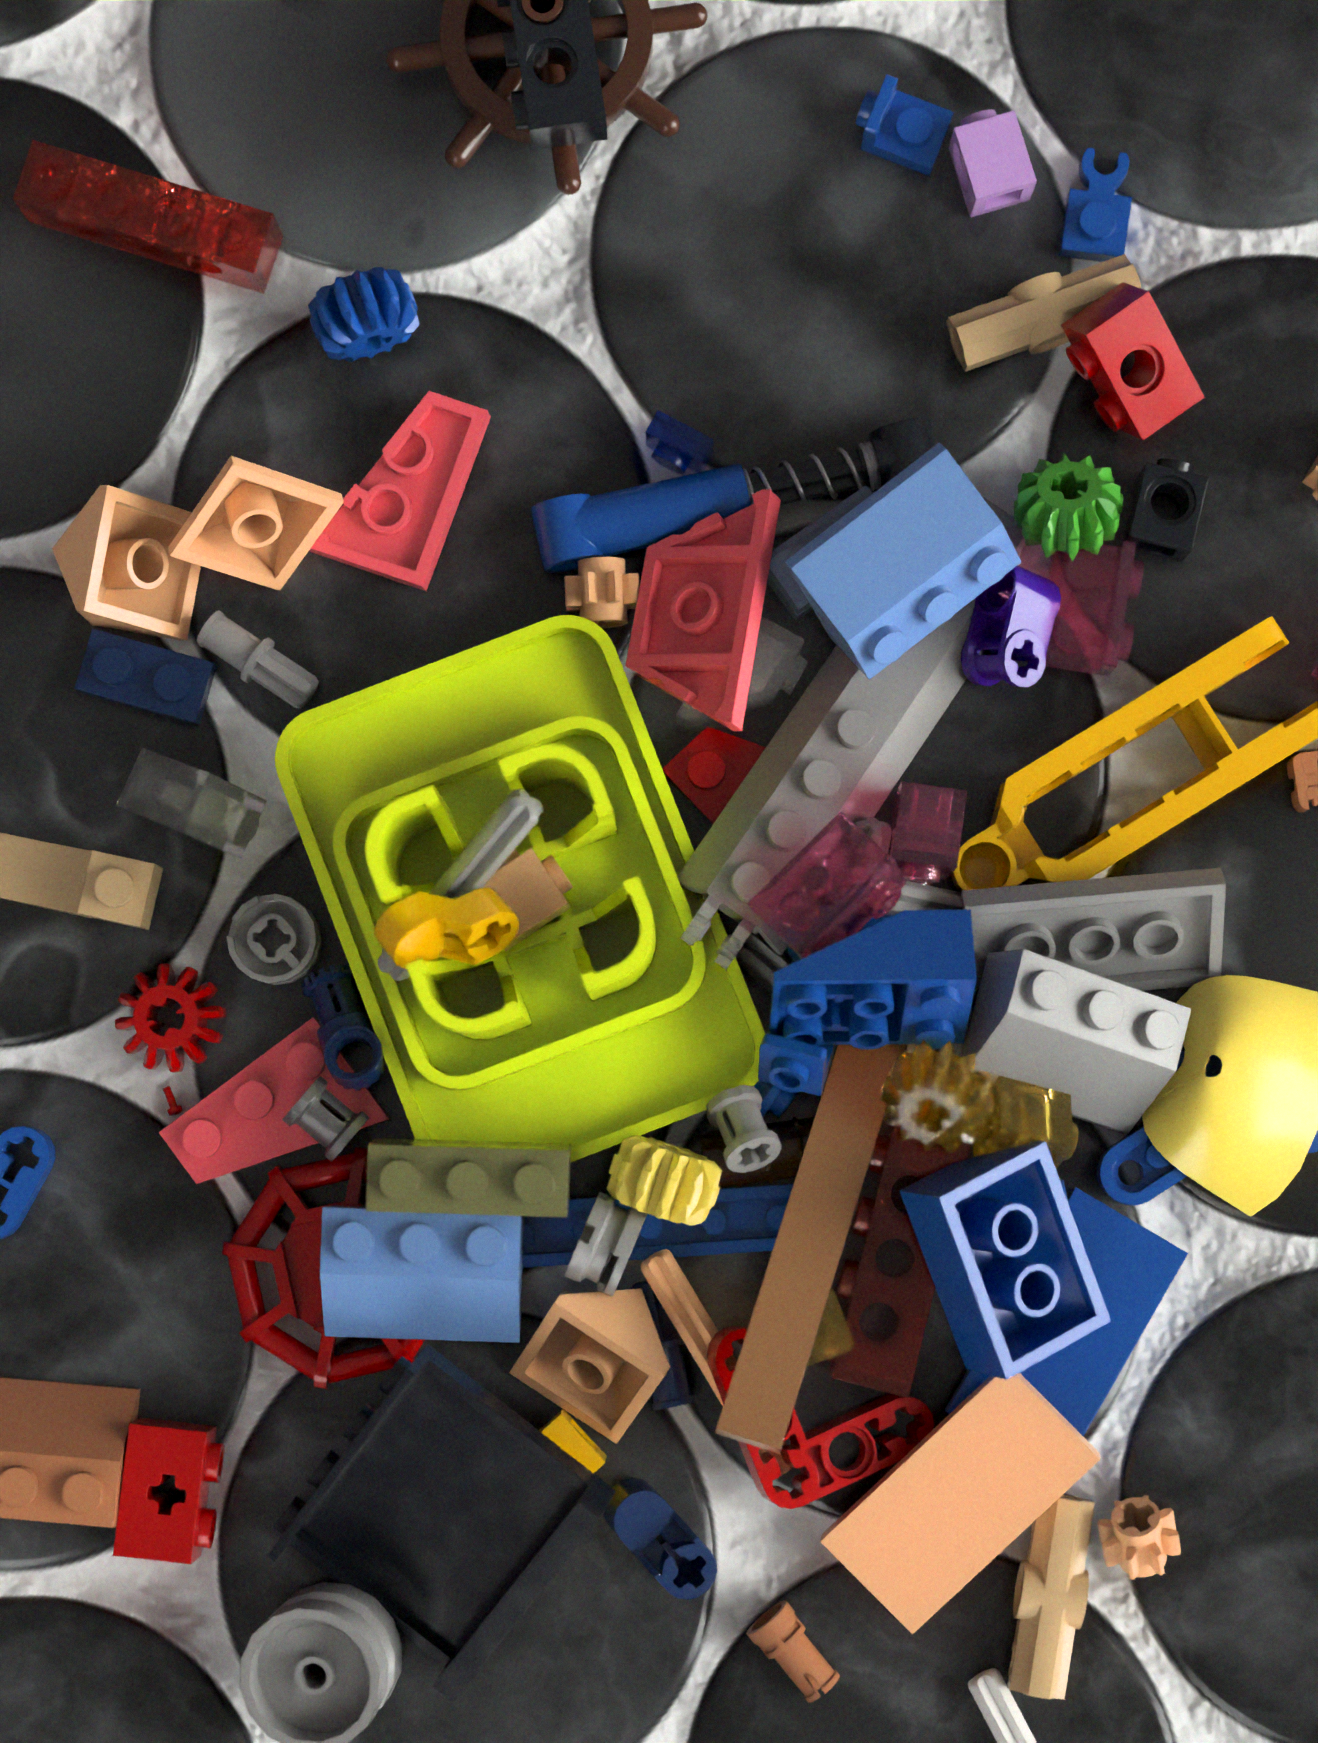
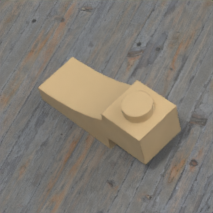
M0 833L1 899L149 930L163 872L162 867L153 863L99 851L79 849Z

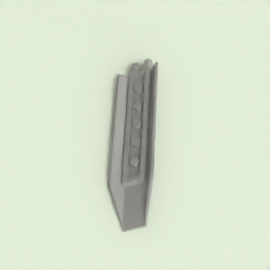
M984 498L1002 522L1020 557L1025 544L1022 529L1017 527V521L1013 516ZM975 599L870 680L836 645L677 876L682 888L702 894V899L705 900L680 937L691 946L696 941H700L711 926L712 917L719 909L738 922L739 925L732 935L726 937L717 950L716 963L727 969L752 932L754 934L759 932L771 948L780 956L787 947L788 936L794 923L805 912L813 909L833 879L834 873L839 870L847 858L855 823L864 820L865 817L874 818L967 679L961 665V651L967 638ZM981 650L979 655H983L985 650Z

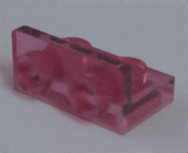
M1123 541L1119 547L1102 545L1098 555L1081 549L1078 551L1073 562L1068 554L1063 551H1057L1051 555L1047 579L1054 581L1059 587L1061 601L1049 640L1046 666L1109 676L1117 667L1118 660H1128L1133 641L1134 624L1124 622L1128 598H1138L1144 569L1143 562L1134 561L1136 543Z
M840 811L747 905L800 959H803L857 933L872 917L878 919L886 915L900 899L901 889L906 884V879L896 861Z

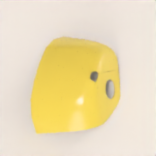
M1224 975L1210 977L1194 984L1176 1002L1192 1009L1183 1042L1185 1049L1184 1059L1179 1069L1144 1112L1142 1120L1144 1130L1151 1143L1167 1161L1202 1187L1251 1217L1277 1199L1297 1175L1318 1130V992L1255 977ZM1211 1055L1217 1056L1222 1061L1221 1071L1215 1077L1205 1076L1206 1065Z

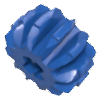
M374 267L365 272L356 270L347 277H336L335 283L321 287L316 292V297L308 304L311 315L310 323L314 335L328 358L334 360L344 359L348 362H354L361 357L368 356L371 359L375 354L383 351L391 352L394 345L406 342L411 337V333L420 325L416 312L418 307L409 285L404 282L399 270H385L383 267Z

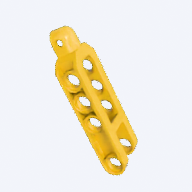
M1273 616L1258 623L1006 778L1005 782L999 786L990 827L967 840L955 852L951 861L950 875L957 890L961 892L962 890L1018 886L1023 882L1041 884L1090 879L1317 739L1318 701L1237 749L1205 699L1206 695L1289 644ZM1172 718L1203 766L1204 771L1174 790L1169 791L1119 824L1117 823L1061 859L1045 856L1023 822L1027 805L1162 722Z

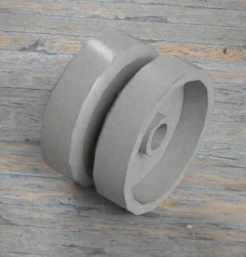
M321 1582L297 1590L252 1634L242 1655L239 1688L249 1715L268 1737L280 1743H349L370 1724L377 1711L390 1697L401 1674L402 1642L394 1619L375 1597L350 1584Z

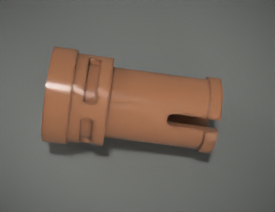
M783 1600L762 1614L750 1626L746 1635L755 1645H758L768 1659L774 1658L803 1693L805 1700L808 1703H812L820 1698L818 1690L821 1688L824 1693H827L837 1683L840 1674L836 1669L833 1670L804 1634L805 1626L797 1618L790 1604Z

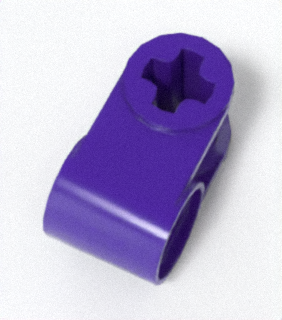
M1016 566L1000 581L975 598L976 601L967 638L961 651L963 672L974 685L992 686L1000 680H1005L1011 686L1027 688L1036 684L1044 672L1046 653L1054 619L1060 608V590L1054 581ZM981 650H989L991 655H979V652ZM1015 661H1024L1028 664L1025 667H1018Z

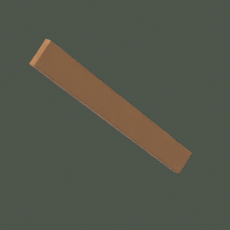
M886 1044L881 1048L873 1050L857 1049L852 1045L837 1046L716 1427V1434L777 1454L780 1453L906 1044Z

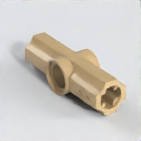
M1123 254L1062 277L1060 272L1046 273L1017 285L1007 293L1008 296L978 305L970 310L948 317L946 324L957 361L960 362L964 371L967 372L1028 349L1030 354H1037L1068 343L1069 340L1061 324L1122 282L1141 288L1134 265Z
M1063 1494L1032 1523L1027 1560H1021L1014 1591L1013 1616L1017 1619L1014 1643L1012 1644V1657L1007 1674V1687L1009 1690L1044 1699H1065L1075 1629H1080L1083 1624L1088 1599L1089 1574L1084 1569L1091 1538L1092 1517L1094 1516L1095 1502L1092 1500Z

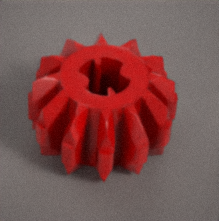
M167 963L160 964L157 970L158 986L147 974L140 972L134 976L136 986L143 993L142 996L138 998L128 993L120 994L118 1001L124 1006L134 1008L133 1017H120L116 1019L115 1028L126 1031L135 1029L137 1032L124 1044L123 1048L126 1053L135 1054L148 1046L143 1060L144 1067L155 1070L161 1064L165 1055L170 1072H182L184 1067V1050L195 1063L202 1064L207 1060V1055L198 1041L202 1038L208 1042L221 1043L223 1035L217 1030L206 1027L208 1020H218L226 1017V1008L222 1006L205 1007L204 1003L214 997L218 988L214 983L207 982L193 991L198 979V971L196 969L185 967L176 982L172 966ZM176 1002H178L182 1008L178 1009L176 1013L185 1016L184 1023L180 1029L169 1028L163 1034L160 1028L165 1026V1023L157 1021L158 1012L162 1007L172 1009Z

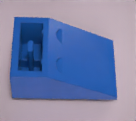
M904 910L775 971L773 975L768 1034L816 1046L852 1045L862 1050L878 1049L886 1044H917L926 1049H940L951 1044H964L976 984L971 910Z

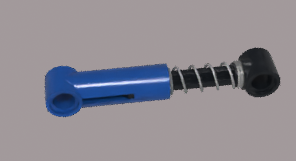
M913 418L890 423L872 431L869 434V441L864 442V444L860 443L855 451L846 452L839 447L832 456L818 458L814 454H809L805 462L792 465L785 460H781L778 468L765 471L754 466L750 474H748L747 470L742 469L741 463L594 496L589 494H571L540 502L534 505L530 511L543 570L547 573L577 570L578 561L585 558L608 557L647 548L672 534L680 535L689 531L696 522L716 512L723 518H726L754 504L752 494L763 489H771L781 499L779 512L784 504L802 501L808 506L811 498L830 494L833 499H836L838 492L856 488L861 489L865 485L872 491L874 489L878 490L936 445L931 422L928 418Z

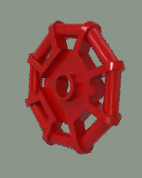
M356 1147L354 1153L337 1156L332 1162L329 1159H324L285 1169L277 1165L267 1172L269 1176L268 1182L232 1239L223 1243L222 1254L228 1257L243 1330L239 1332L240 1336L246 1344L250 1341L254 1342L312 1379L316 1388L327 1389L329 1383L390 1370L401 1356L413 1363L414 1357L425 1341L421 1339L381 1338L384 1343L383 1345L334 1356L337 1337H329L324 1334L320 1284L322 1207L331 1205L366 1206L361 1203L364 1182L367 1184V1148ZM349 1180L345 1201L309 1209L299 1194V1191ZM286 1202L296 1218L292 1222L291 1228L283 1241H280L276 1249L257 1246ZM255 1261L273 1264L281 1303L267 1313ZM287 1314L303 1320L314 1327L312 1329L321 1334L319 1352H316L274 1324Z

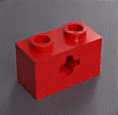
M139 1418L129 1423L113 1556L191 1565L201 1556L202 1548L212 1547L217 1511L216 1509L207 1508L210 1482L219 1483L225 1453L224 1444L215 1443L217 1426L150 1418ZM171 1475H175V1487L180 1490H186V1496L175 1502L173 1506H168L169 1496L165 1492H159L158 1486L170 1479Z

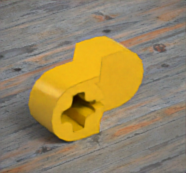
M479 888L456 899L418 891L388 907L379 917L375 925L374 935L394 963L402 969H407V964L423 959L429 962L438 957L476 965L496 955L513 941L518 932L519 920L498 892L492 888Z

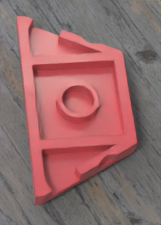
M763 489L752 494L754 504L726 518H723L716 512L696 522L689 531L680 535L672 534L647 547L625 665L637 676L732 731H742L781 503V499L771 489Z

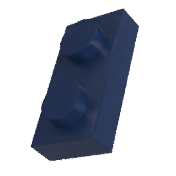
M92 628L74 689L80 693L199 726L217 666L214 662Z

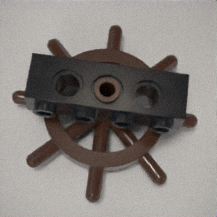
M445 0L440 18V40L394 47L387 53L386 62L388 67L394 72L445 66L450 84L456 95L472 114L445 151V160L451 167H464L493 130L511 140L531 144L532 151L551 148L557 188L565 195H573L581 187L576 144L607 140V127L622 116L626 110L664 137H671L678 132L680 128L678 116L641 90L651 65L653 35L702 27L708 18L706 8L700 3H688L650 9L648 0H616L622 13L591 18L589 9L591 0ZM477 4L511 27V29L499 32L467 36L469 22ZM627 39L625 53L617 71L597 58L595 43ZM505 57L507 70L494 87L490 89L476 73L471 62ZM564 68H567L570 72L567 78ZM538 72H540L541 80L537 77Z

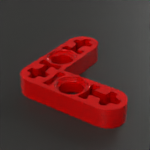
M737 1325L724 1327L714 1335L708 1346L707 1360L709 1369L723 1404L735 1371V1367L731 1365L726 1366L725 1359L733 1355L731 1343L737 1341L743 1345L748 1330L747 1327ZM900 1393L885 1395L807 1432H803L796 1411L793 1408L784 1441L789 1438L790 1444L782 1445L780 1450L782 1459L787 1465L800 1469V1474L792 1478L794 1489L790 1492L779 1486H773V1480L781 1476V1470L774 1455L765 1452L760 1456L759 1450L762 1448L738 1441L754 1484L761 1496L781 1508L794 1509L809 1504L899 1462L934 1429L933 1415L925 1403L915 1397ZM898 1409L901 1412L914 1416V1421L906 1426L908 1436L905 1439L894 1433H886L874 1439L869 1430L864 1426L869 1421L870 1428L882 1431L897 1422L895 1411ZM850 1432L859 1441V1455L856 1461L849 1467L836 1468L829 1458L830 1444L839 1434ZM876 1443L881 1447V1451L878 1453Z

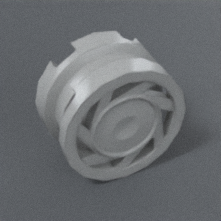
M275 893L272 895L256 896L242 904L231 918L232 923L229 935L227 936L229 954L237 968L254 980L272 985L293 983L307 975L318 961L322 947L320 925L309 909L291 897Z
M599 1192L564 1276L577 1282H581L584 1278L597 1283L598 1291L613 1297L647 1213L638 1212L633 1207L628 1211L615 1205L613 1197Z

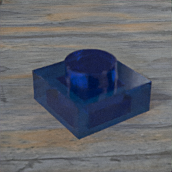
M657 410L646 430V446L654 450L651 457L657 463L678 474H684L687 468L698 473L704 471L713 454L714 439Z

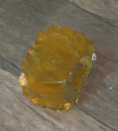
M923 1040L918 1047H915L913 1054L903 1051L894 1060L890 1075L886 1076L881 1088L882 1096L880 1099L887 1104L884 1110V1122L901 1125V1142L913 1137L921 1140L925 1154L934 1148L936 1143H939L952 1155L957 1148L961 1147L962 1142L974 1144L975 1140L982 1134L985 1121L991 1117L995 1105L993 1101L995 1095L990 1092L992 1086L991 1072L974 1070L976 1066L975 1053L962 1058L954 1055L951 1041L942 1046L940 1052H936Z

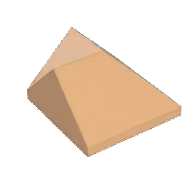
M230 456L169 545V554L171 557L280 591L344 503L342 494Z
M100 485L52 548L76 610L93 626L175 640H187L201 566L171 557L168 547L192 512L110 485Z
M564 1288L509 1373L617 1444L665 1377L670 1366L641 1288L615 1290L613 1297L601 1291L571 1293Z

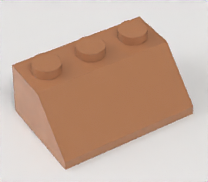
M0 1376V1518L109 1528L116 1527L129 1423L138 1419L141 1389Z

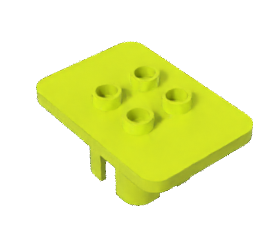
M576 615L554 616L310 709L295 717L285 727L279 737L275 750L276 772L374 1032L382 1045L385 1061L415 1139L571 1144V1162L618 1145L627 1137L641 1136L707 1110V1103L723 1090L740 1085L754 1086L758 1082L760 1045L765 1031L736 957L727 969L715 962L717 950L727 937L718 911L712 917L711 926L700 941H696L693 946L680 938L705 902L702 899V894L682 888L677 877L695 851L615 646L608 634L599 625L589 619ZM525 790L530 797L538 799L542 806L538 822L515 849L521 855L532 848L540 862L550 855L553 856L573 888L563 894L571 908L506 952L502 950L476 965L438 957L429 962L420 959L407 964L406 968L409 977L405 980L396 981L389 973L382 972L378 967V958L382 955L383 947L377 941L374 931L379 917L385 910L418 891L429 893L511 791Z

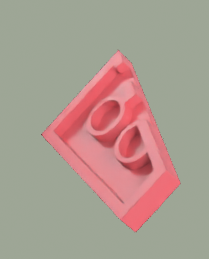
M428 391L382 449L383 455L360 484L357 485L355 483L343 498V505L309 551L427 592L491 416L488 410Z

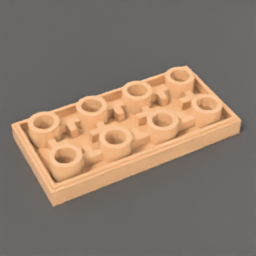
M1020 1373L1008 1380L989 1376L821 1535L820 1542L911 1634H914L1100 1461V1453Z

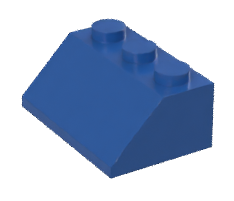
M1038 1140L951 1163L900 1190L966 1369L1008 1380L1111 1322L1046 1141Z

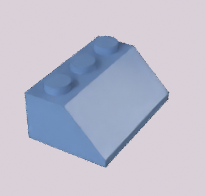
M939 442L792 555L785 563L830 639L870 680L889 664L898 660L902 654L929 633L947 622L955 613L986 589L1000 581L1008 572L1018 566L1021 560L1000 519L948 450Z
M331 1205L322 1207L320 1284L325 1336L520 1343L525 1216L366 1212V1206Z

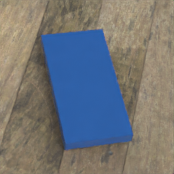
M1073 1187L1067 1196L1069 1207L1111 1322L1025 1369L1020 1374L1084 1437L1188 1253L1082 1190ZM967 1370L945 1411L950 1414L990 1375Z

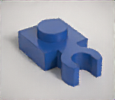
M1087 148L1079 164V177L1086 190L1070 188L1068 192L1059 256L1104 262L1123 255L1125 252L1132 197L1114 195V193L1126 177L1129 169V158L1127 153L1120 152L1114 166L1115 171L1104 175L1097 172L1094 168L1095 148Z

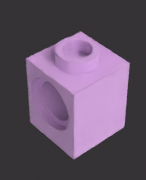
M992 109L983 110L962 119L960 126L955 127L953 130L949 151L970 218L1029 201L1037 180L1015 110L997 115L996 111Z

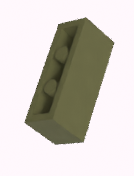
M375 1138L368 1144L366 1212L567 1217L570 1206L571 1144Z

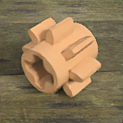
M619 557L585 558L578 561V576L564 577L565 607L567 612L580 611V617L591 620L601 628L618 627L628 623L627 609H636L640 581L638 573L626 574L625 559Z
M1147 1495L1131 1497L1123 1501H1114L1115 1507L1111 1514V1520L1100 1519L1097 1522L1105 1565L1111 1567L1119 1564L1123 1571L1129 1574V1579L1132 1580L1136 1577H1149L1156 1573L1159 1575L1164 1574L1167 1555L1175 1556L1181 1553L1179 1534L1176 1531L1172 1508L1159 1510L1157 1505L1150 1501Z

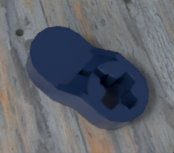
M630 1478L615 1484L612 1488L616 1490V1493L603 1514L606 1522L619 1539L665 1590L674 1597L689 1600L698 1598L707 1592L714 1583L717 1574V1562L710 1549L653 1486L645 1480ZM659 1534L664 1538L661 1543L656 1539Z

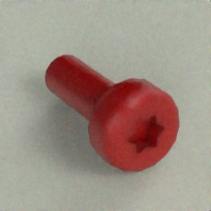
M171 1087L163 1088L170 1107L167 1110L169 1116L181 1113L183 1108L181 1105H177Z

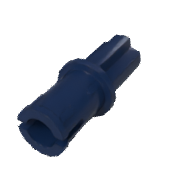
M647 1280L637 1282L632 1285L631 1289H642L670 1366L665 1377L652 1393L653 1411L693 1403L694 1399L690 1393L681 1345L685 1343L682 1338H679L676 1328Z

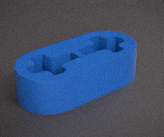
M32 1126L12 1127L0 1135V1190L3 1186L9 1189L0 1206V1209L8 1215L5 1223L0 1222V1239H5L14 1234L21 1226L51 1172L56 1158L55 1146L50 1136L43 1130ZM31 1138L35 1142L31 1152L39 1157L38 1164L36 1166H23L15 1179L12 1180L8 1176L16 1163V1157L9 1152L10 1146L13 1143L25 1144Z

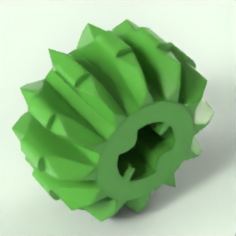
M1064 452L1058 463L1053 464L1039 459L1034 472L1023 473L1018 484L1017 500L1014 501V519L1017 521V527L1022 529V536L1025 539L1026 546L1041 545L1046 558L1057 551L1066 552L1072 562L1081 549L1098 555L1103 541L1114 540L1115 533L1119 529L1120 513H1122L1123 494L1120 493V486L1114 484L1115 479L1112 477L1111 467L1095 468L1090 455L1080 462H1072Z

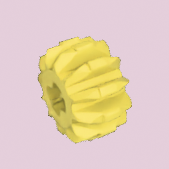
M635 1135L623 1139L618 1154H614L608 1172L611 1175L607 1191L614 1199L619 1200L621 1204L633 1207L638 1212H644L658 1219L670 1220L677 1224L684 1223L693 1226L705 1221L712 1206L714 1207L720 1190L718 1184L722 1170L714 1161L709 1160L706 1156L694 1153L690 1149L676 1146L670 1142L659 1141L652 1137L646 1138Z

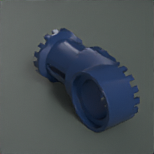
M334 964L329 965V972H325L324 967L318 969L320 975L316 972L310 973V977H306L301 982L300 987L303 995L312 999L321 1025L317 1030V1036L324 1054L325 1064L335 1082L342 1085L344 1089L350 1090L351 1088L355 1089V1091L365 1087L368 1089L372 1083H377L380 1080V1075L384 1074L386 1061L382 1045L374 1032L368 1013L363 1011L349 964L344 966L343 964H338L336 968ZM336 997H338L341 1006L340 1012H337L333 1001ZM353 1042L365 1043L373 1051L371 1063L366 1069L357 1073L345 1072L337 1064L339 1052L344 1046Z

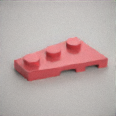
M312 1017L162 1129L159 1134L195 1183L200 1184L300 1149L320 1144L298 1124L289 1126L283 1121L286 1114L319 1076L328 1082L326 1089L355 1114L364 1112L370 1117L360 1129L391 1120V1118L369 1088H361L359 1091L351 1088L348 1090L335 1082L325 1064L324 1054L317 1036V1030L321 1027L320 1022L317 1018ZM340 1051L337 1058L338 1067L345 1072L357 1073Z

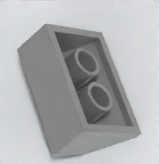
M1025 949L988 953L956 1077L1122 1134H1128L1176 1072L1192 1009Z

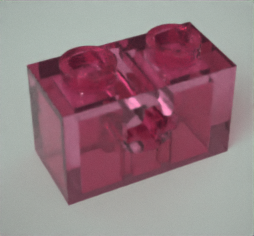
M901 782L892 799L889 821L892 835L884 871L897 873L896 879L933 887L934 883H939L940 879H947L957 869L967 790Z

